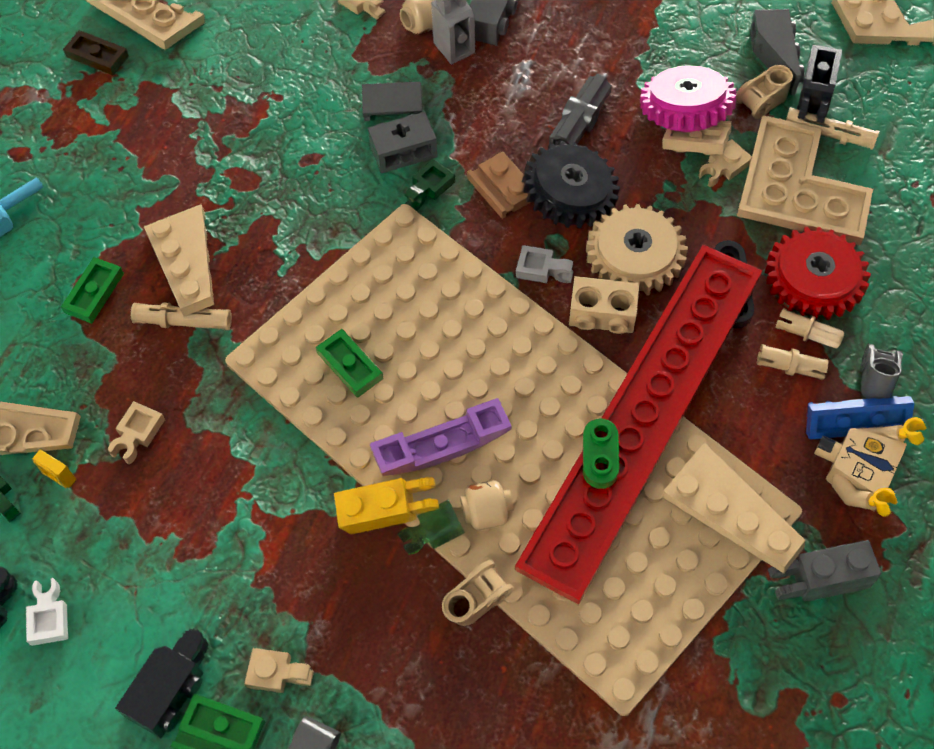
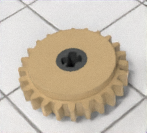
M636 204L635 208L623 205V210L618 211L612 208L610 217L606 214L601 215V223L597 221L593 223V231H589L586 252L588 253L587 263H592V273L599 272V279L639 283V291H644L646 295H650L652 288L660 292L662 291L663 283L671 286L673 278H679L681 269L685 266L688 246H685L686 236L680 235L681 226L673 227L674 218L666 219L663 216L664 211L662 210L657 213L652 211V206L644 209L640 207V204Z

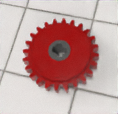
M805 227L803 233L792 230L790 238L783 235L780 243L775 242L772 251L769 252L764 273L768 274L766 284L772 285L771 295L778 294V303L789 305L788 311L791 312L795 309L800 312L801 316L809 314L816 317L815 320H817L818 315H824L826 320H830L833 313L838 317H842L845 310L851 312L856 304H860L869 286L867 282L871 273L866 271L869 262L861 261L864 252H856L854 249L856 243H848L845 240L846 236L844 234L838 236L834 234V230L831 229L829 232L822 231L821 227H817L816 231H810L808 227Z

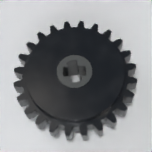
M560 142L559 146H554L550 143L547 151L540 147L537 154L533 153L531 155L530 161L526 163L521 182L524 183L523 193H528L526 201L535 204L533 210L535 212L540 211L543 214V219L549 218L553 220L555 225L558 223L565 224L566 228H569L570 225H576L578 229H581L584 223L592 227L595 220L601 223V215L606 214L609 216L611 214V210L615 207L618 200L617 195L620 187L617 186L619 178L612 176L615 170L614 167H608L606 164L608 160L606 158L602 159L598 155L599 152L589 150L588 146L581 147L577 146L576 143L565 145L564 142Z

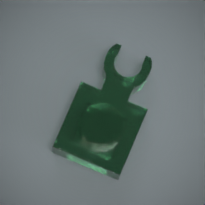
M448 499L440 503L438 509L418 515L420 524L415 527L402 529L398 536L403 543L413 538L410 543L403 545L408 555H412L420 551L424 544L428 542L433 549H436L464 534L465 531Z

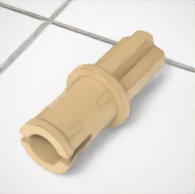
M784 308L781 311L779 317L792 321V324L778 320L776 324L777 329L804 337L803 341L810 339L835 349L841 345L844 337L843 330L815 321L816 317L814 316L810 319L787 311Z

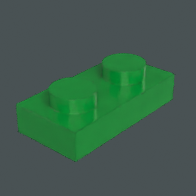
M93 257L62 304L63 312L92 324L124 275L122 268Z
M340 329L316 346L317 354L357 398L384 379L382 371L343 329Z

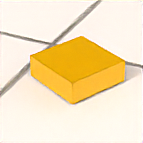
M41 449L32 458L34 464L43 475L64 488H70L77 480L65 464Z

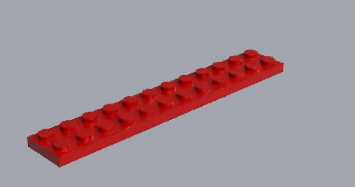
M702 245L601 418L611 421L616 426L619 434V473L616 482L604 489H598L589 485L583 476L582 450L518 559L515 571L578 605L580 604L757 285L762 270L706 245ZM598 431L595 433V435L599 438H604L607 436V434L603 431ZM603 463L595 465L598 470H606L608 468Z

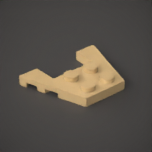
M832 0L831 2L853 43L890 45L891 41H906L908 45H919L920 42H933L934 46V19L909 25L895 0Z

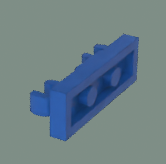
M910 396L845 400L842 402L826 401V403L820 404L810 402L807 409L806 434L809 439H821L822 436L828 438L845 437L850 428L903 426L908 419L912 418L915 402Z

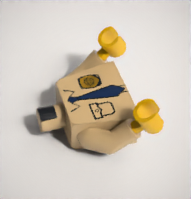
M913 417L908 419L903 426L850 428L842 444L822 436L814 454L833 462L826 480L832 484V487L846 505L872 511L877 510L879 515L886 517L891 513L887 503H898L894 491L888 487L907 446L904 443L905 438H908L910 443L914 445H920L925 438L921 432L915 431H924L927 427L921 418Z

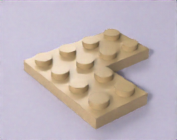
M762 115L737 216L803 232L805 227H808L810 231H816L817 227H821L822 231L829 232L832 229L835 235L841 236L844 234L846 236L845 240L848 243L855 242L857 245H861L864 239L873 189L812 175L822 128Z

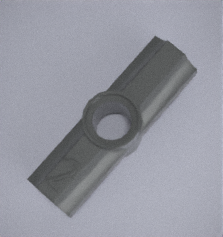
M599 74L589 76L577 96H571L568 99L562 113V119L549 137V144L552 143L554 146H559L560 142H564L565 145H572V143L577 145L586 131L590 132L598 119L600 108L611 93L612 85L607 81L606 77Z

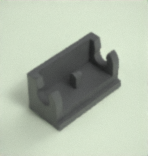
M421 82L362 84L364 121H370V115L418 114L423 112Z

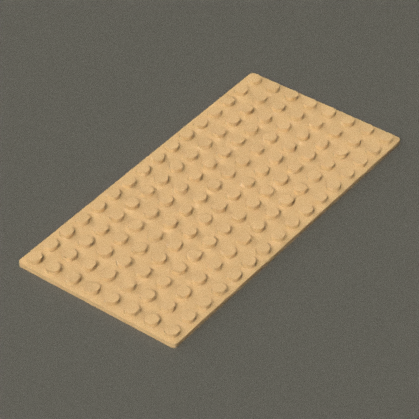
M407 204L398 207L225 359L227 366L362 486L398 478L410 481L433 477L436 487L427 491L412 493L413 501L416 502L428 498L438 499L439 508L417 514L415 520L405 524L465 578L480 564L487 560H492L495 563V571L503 581L514 587L513 592L497 606L622 716H627L632 712L762 561L757 556L663 498V490L705 442L790 526L796 522L802 513V509L797 503L683 416L579 605L515 571L518 559L583 450L585 426L594 419L602 418L627 373ZM340 329H343L383 373L384 379L358 398L322 360L316 351V346ZM499 398L512 426L511 430L480 448L441 464L413 472L382 476L370 448V443L403 432L404 437L466 416L468 408ZM496 480L501 484L503 491L510 490L514 510L508 511V519L505 525L476 530L471 523H465L460 496L465 495L466 488L469 485ZM486 579V582L490 585L492 589H494L492 584L488 581V579Z

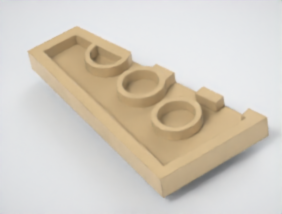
M85 0L164 50L205 23L203 13L197 11L193 14L185 12L183 6L175 3L168 6L160 3L159 0Z
M202 204L144 226L183 317L214 305L212 279L209 271L210 259L206 241L208 240L207 230L204 221L206 219Z
M0 402V455L38 452L40 449L42 451L73 448L81 416L76 412Z
M705 442L663 490L664 499L782 573L787 571L805 547V539Z

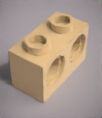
M575 276L569 326H575L582 330H609L616 334L633 333L637 314L639 283ZM583 304H589L593 307H585ZM614 308H622L624 311H618Z

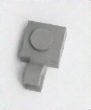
M523 245L516 268V278L547 283L549 276H552L557 281L571 283L573 261L569 259H555L554 250Z

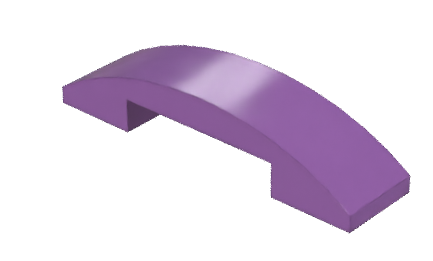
M499 398L468 408L466 416L404 437L403 432L370 443V448L382 476L403 474L435 466L469 453L511 430L512 426Z

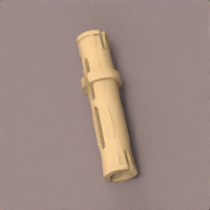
M790 107L786 118L787 121L822 128L821 135L840 140V144L846 145V142L870 148L871 150L875 146L879 134L877 130L874 131L852 125L853 121L847 120L845 123L826 117L824 123L816 122V115L808 113L804 120L798 119L799 110Z
M162 302L161 305L133 303L131 308L132 323L157 324L161 328L186 326L230 330L231 310L205 308L183 317L180 308L171 306V303Z

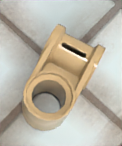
M783 65L771 66L753 80L743 84L736 93V101L739 104L744 103L752 111V116L755 119L762 118V115L765 116L770 110L787 99L793 78L792 71Z
M487 560L476 567L465 580L446 594L442 602V611L446 618L462 626L471 625L491 608L504 601L513 592L514 587L511 584H506L495 571V563L492 560ZM486 579H488V581L492 584L494 589L490 587V585L486 582ZM467 598L470 606L469 611L466 615L457 617L454 613L456 602Z

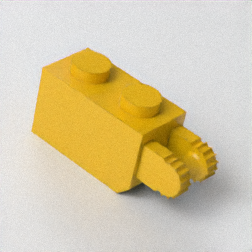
M433 477L410 481L398 478L335 492L334 498L338 527L349 534H356L411 522L416 519L417 514L436 510L439 508L438 499L428 498L414 502L412 493L427 491L436 487Z

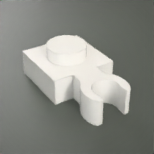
M51 578L50 590L46 593H41L42 585L38 581H34L32 591L37 598V605L26 607L27 643L33 646L67 640V604L63 600L56 601L60 594L59 583L54 578Z

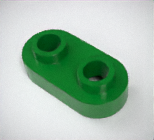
M594 419L585 426L583 432V476L592 487L604 489L612 486L618 478L619 434L616 426L611 421ZM598 431H603L607 434V436L604 438H599L595 435V433ZM603 463L608 468L606 470H598L595 465Z

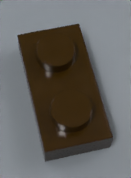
M80 30L63 48L67 58L112 76L129 57L126 48Z

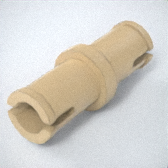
M764 344L760 347L761 352L758 353L757 365L759 366L763 365L785 370V373L791 376L797 373L819 378L820 380L825 378L823 372L827 373L828 359L800 354V351L797 349L786 351Z

